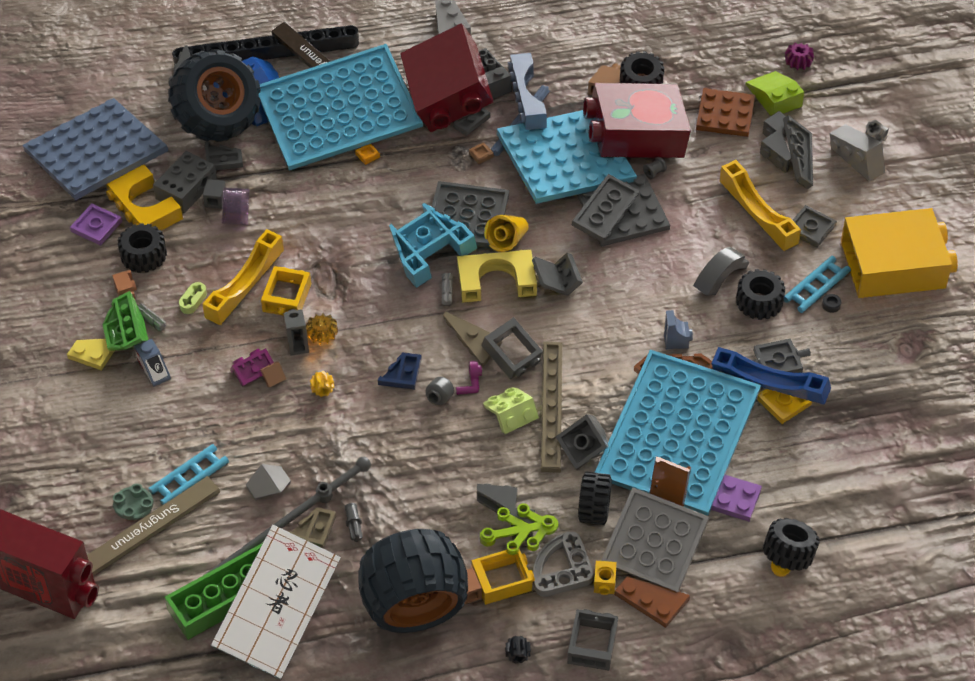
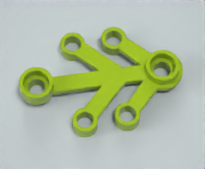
M525 503L518 505L517 514L522 518L527 517L535 523L528 524L511 515L508 508L501 507L497 511V518L515 527L499 530L485 528L480 532V543L483 546L490 547L495 544L498 538L517 535L514 541L507 543V553L516 555L519 552V547L531 532L538 531L534 537H530L527 540L528 550L536 551L546 535L555 533L559 523L552 515L540 516L532 512Z

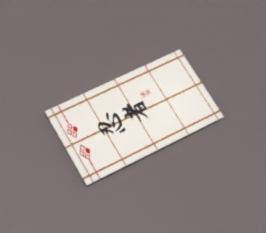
M272 525L211 646L281 680L341 557Z

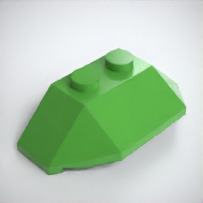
M128 291L113 299L112 307L103 322L108 350H132L135 348L134 346L149 340L144 318L132 293Z

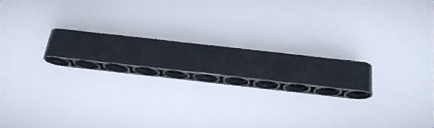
M353 25L297 32L320 53L356 48L359 45L358 28ZM273 35L188 46L190 56L200 51L207 52L211 49L224 50L227 54L234 53L241 57V61L250 57L268 60L296 56ZM184 47L173 50L174 66L178 63L179 53L183 51Z

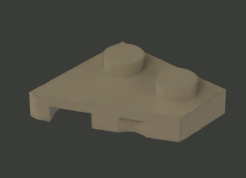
M316 507L310 512L308 517L298 523L299 526L292 532L289 531V533L324 549L336 519V512Z

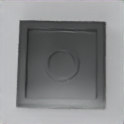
M806 205L793 219L801 229L800 239L817 248L837 223L836 220Z

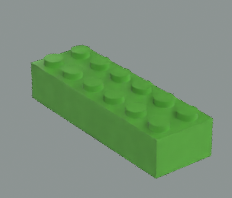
M263 543L164 597L168 612L187 640L225 619Z

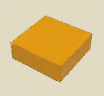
M372 144L355 150V155L365 165L380 158V153Z

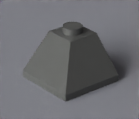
M586 414L556 436L576 470L609 447L604 429L597 418Z

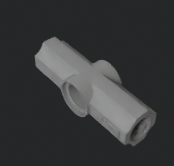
M877 120L868 121L865 134L881 142L886 141L889 128L883 126Z

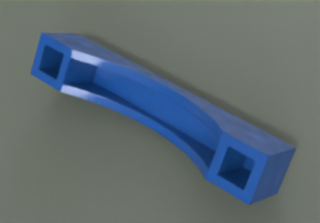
M718 347L711 363L713 370L759 384L762 388L825 405L831 390L829 377L811 372L792 373L776 370L756 363L735 351Z

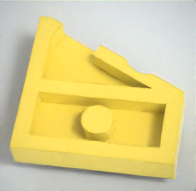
M106 339L76 340L67 356L70 360L102 371L115 351L108 350Z

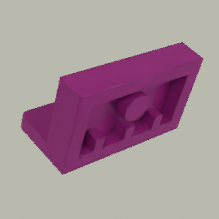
M266 348L261 351L256 349L249 354V357L245 359L241 357L232 362L233 365L230 371L235 373L242 387L263 377L260 369L274 363Z

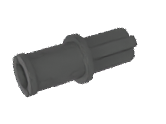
M348 503L345 505L346 526L349 527L351 540L358 542L363 538L361 530L362 519L359 518L357 504Z

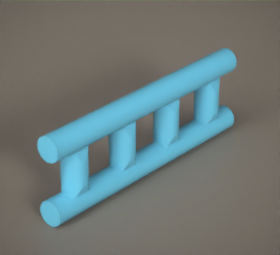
M830 256L784 296V301L788 303L794 300L800 305L797 308L798 311L803 313L851 272V268L845 266L841 269L834 264L836 258ZM829 269L836 275L829 279L822 273ZM817 279L824 285L816 289L810 283ZM803 289L812 294L807 300L798 295Z
M212 444L153 484L148 490L152 495L159 491L165 497L160 500L161 504L164 505L203 478L212 475L229 463V460L226 456L218 459L213 454L217 451V448ZM207 458L212 465L203 471L198 463ZM191 469L196 476L187 482L181 475ZM175 480L180 487L171 493L165 486Z

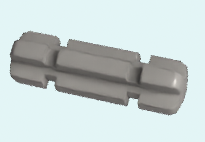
M444 273L442 276V304L449 306L452 304L453 275L451 273Z
M144 304L138 305L143 318L148 323L155 326L159 331L166 327V322L159 318L157 314L149 308L147 309Z

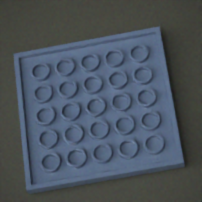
M114 98L23 145L24 151L75 200L168 151L167 145Z

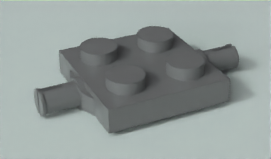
M790 338L754 346L753 351L756 360L752 361L776 370L803 373L800 358L811 356L809 348L798 351Z

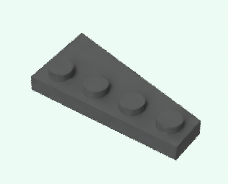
M787 115L783 118L795 179L799 184L808 189L813 186L812 133Z

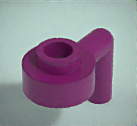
M469 361L471 386L456 387V395L479 392V376H482V366L478 365L477 361Z

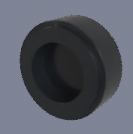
M828 294L822 300V308L827 312L835 313L840 310L842 301L839 296Z

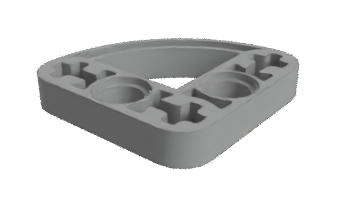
M566 532L553 538L538 553L533 568L535 578L533 583L538 595L546 597L582 588L592 583L593 569L582 540L576 532ZM568 540H572V542H575V549L572 550V545L570 542H568ZM563 547L570 568L542 575L547 559L555 551ZM579 555L583 560L581 562H574L572 558ZM584 573L587 578H584L581 574ZM566 577L570 582L568 584H561L558 580ZM545 583L548 588H544L541 584Z

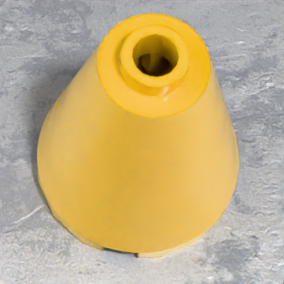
M496 215L486 223L484 228L485 239L488 240L489 246L498 252L509 251L527 233L529 228L528 222L522 217Z

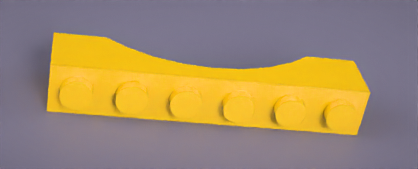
M737 160L721 166V184L783 251L798 245L801 229L790 217L778 214L766 204L755 189L747 171Z
M268 229L264 231L256 241L248 260L234 279L223 288L213 291L203 302L204 317L218 325L225 321L284 251L281 235Z

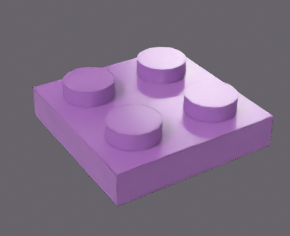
M91 203L70 226V230L72 233L101 246L122 223V217Z
M725 475L711 510L750 522L762 486Z

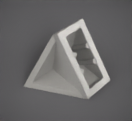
M261 464L246 483V487L254 499L258 500L264 496L282 492L291 483V480L281 466Z

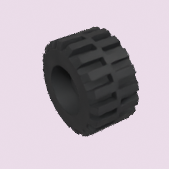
M639 51L635 54L631 53L621 63L619 81L620 83L663 84L665 70L663 62L660 61L658 56L654 57L653 53L648 54L646 51H643V53Z
M140 223L137 226L135 224L131 228H126L125 232L120 234L121 237H118L121 262L124 264V267L129 268L132 272L136 270L137 273L142 271L146 273L149 270H155L157 266L160 267L162 262H165L167 250L164 235L161 230H158V227H152L151 224L144 225V223Z
M755 269L754 272L748 271L747 274L742 275V279H739L736 295L738 309L743 311L745 316L749 315L752 319L755 317L758 320H762V318L770 319V316L775 317L783 307L785 295L784 281L780 280L781 277L779 275L775 276L774 272H767L765 269L763 271Z
M584 473L578 507V519L581 523L606 524L612 486L610 474Z
M780 518L777 521H773L770 525L763 544V552L770 561H773V564L779 565L784 569L801 571L811 566L820 539L817 536V532L804 522L797 521L796 519Z

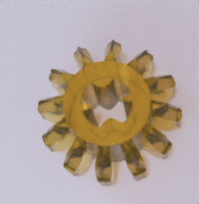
M324 312L321 316L315 313L314 318L309 317L308 323H306L308 339H311L313 343L318 342L320 345L322 342L329 344V340H335V335L338 333L336 319H333L331 314L325 316Z

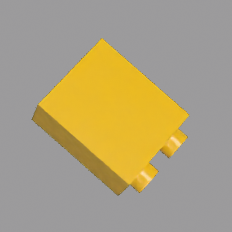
M933 208L845 217L841 245L847 264L851 268L850 274L858 298L946 289L950 273L957 271L958 260L954 250L947 251L945 245L948 240L947 227L944 222L937 223Z

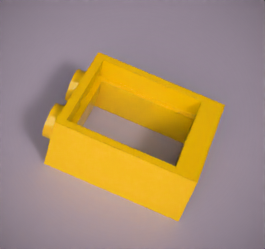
M274 266L261 298L262 312L284 316V313L291 309L302 310L311 287L310 272ZM277 281L300 284L295 300L272 296Z
M520 549L516 555H510L507 553V550L471 560V568L474 569L482 587V599L485 605L532 591V582L535 581L532 570H528L525 553L521 554ZM515 563L522 580L491 589L485 572Z

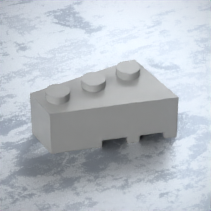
M435 0L438 34L462 23L471 35V27L454 0Z
M846 124L829 133L831 149L869 182L885 173L881 141Z

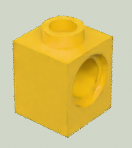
M596 561L594 593L601 595L615 593L617 562Z

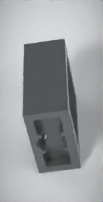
M514 317L485 336L481 345L510 380L515 376H522L529 366H536L541 361L540 357L543 353L542 349ZM512 333L531 353L516 365L510 361L497 345V343Z
M577 609L568 649L567 664L609 671L618 628V616L610 613H596L588 609ZM580 625L610 630L607 652L576 647Z

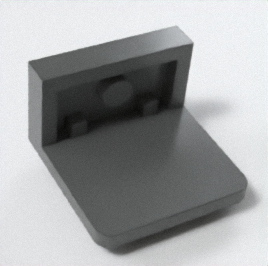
M566 253L555 264L538 257L532 259L534 270L543 288L569 296L583 283L573 255L570 253Z

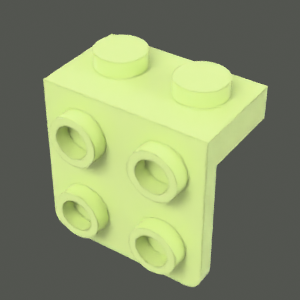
M508 388L504 393L491 396L483 403L486 409L497 415L501 431L504 434L539 418L533 397L518 388Z

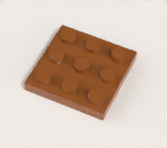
M703 88L696 130L749 137L755 95Z

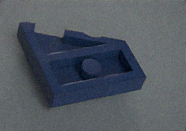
M402 352L397 361L388 367V372L383 377L380 376L378 378V385L415 390L422 355Z

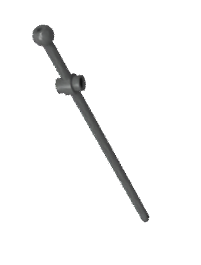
M360 457L356 460L354 467L330 484L326 482L319 483L314 496L273 525L282 529L319 501L322 503L330 502L333 496L332 492L359 472H366L371 468L370 460L367 457ZM271 527L210 571L264 542Z

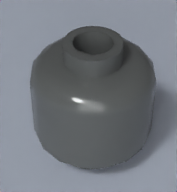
M440 376L428 384L425 393L427 399L432 404L444 405L453 396L454 387L450 380Z

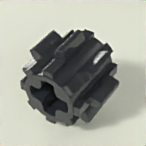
M513 636L505 643V656L509 657V661L515 664L523 663L531 656V644L527 642V638Z

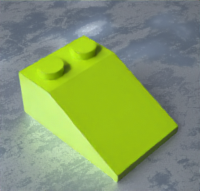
M777 71L745 83L770 116L778 111L784 114L803 105V89L795 80Z

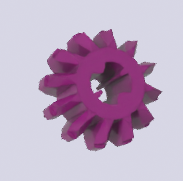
M794 42L793 45H789L784 56L786 65H790L791 69L796 68L797 70L800 68L805 70L806 67L810 68L814 61L813 48L809 47L808 44L803 45L802 42L800 44Z

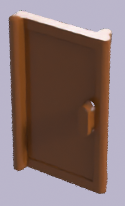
M655 457L649 494L684 507L691 467L685 468L663 458Z

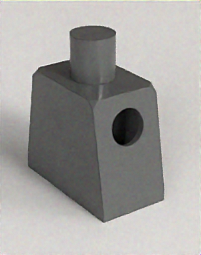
M291 309L284 313L290 356L309 353L303 310ZM294 334H300L301 338L294 340Z

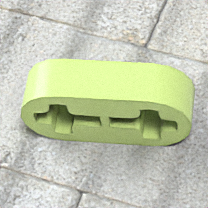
M195 282L186 290L179 300L181 312L191 314L200 306L207 296L206 286L203 283Z

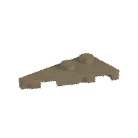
M445 311L443 317L447 325L454 329L458 339L468 348L469 353L476 357L479 365L484 368L491 356L481 345L484 337L490 334V332ZM500 341L499 343H497L498 347H500V345L502 344V341Z

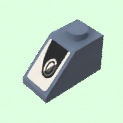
M152 339L134 346L137 361L153 387L171 379L163 357Z

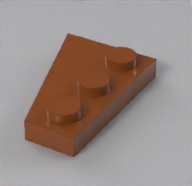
M626 577L617 587L614 594L665 628L690 600V595L676 592L631 577Z

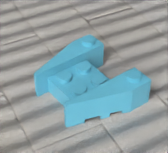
M425 203L422 204L424 213L397 230L392 224L389 225L406 277L416 288L432 278L429 265L424 259L447 244H450L460 256L468 255L477 249L475 235L463 223L452 220L446 214H440L435 211V208Z

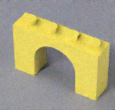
M519 250L457 256L462 303L481 301V277L488 272L497 270L507 272L513 276L516 282L518 297L537 296V281L532 262V251Z

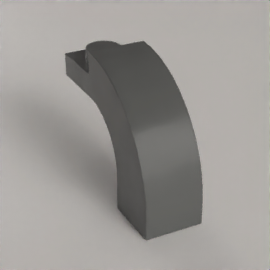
M731 246L726 247L706 264L693 286L707 296L716 295L730 273L736 269L747 268L750 262L745 259L744 254Z

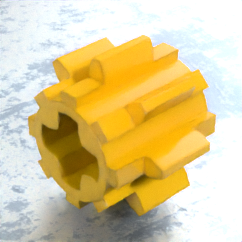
M316 372L315 375H312V379H310L312 393H316L317 396H328L335 388L333 377L328 372Z

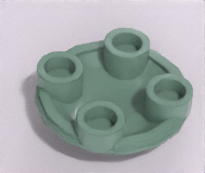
M133 484L114 494L113 508L115 513L121 518L137 520L150 513L153 508V498L151 493L144 489L141 484Z

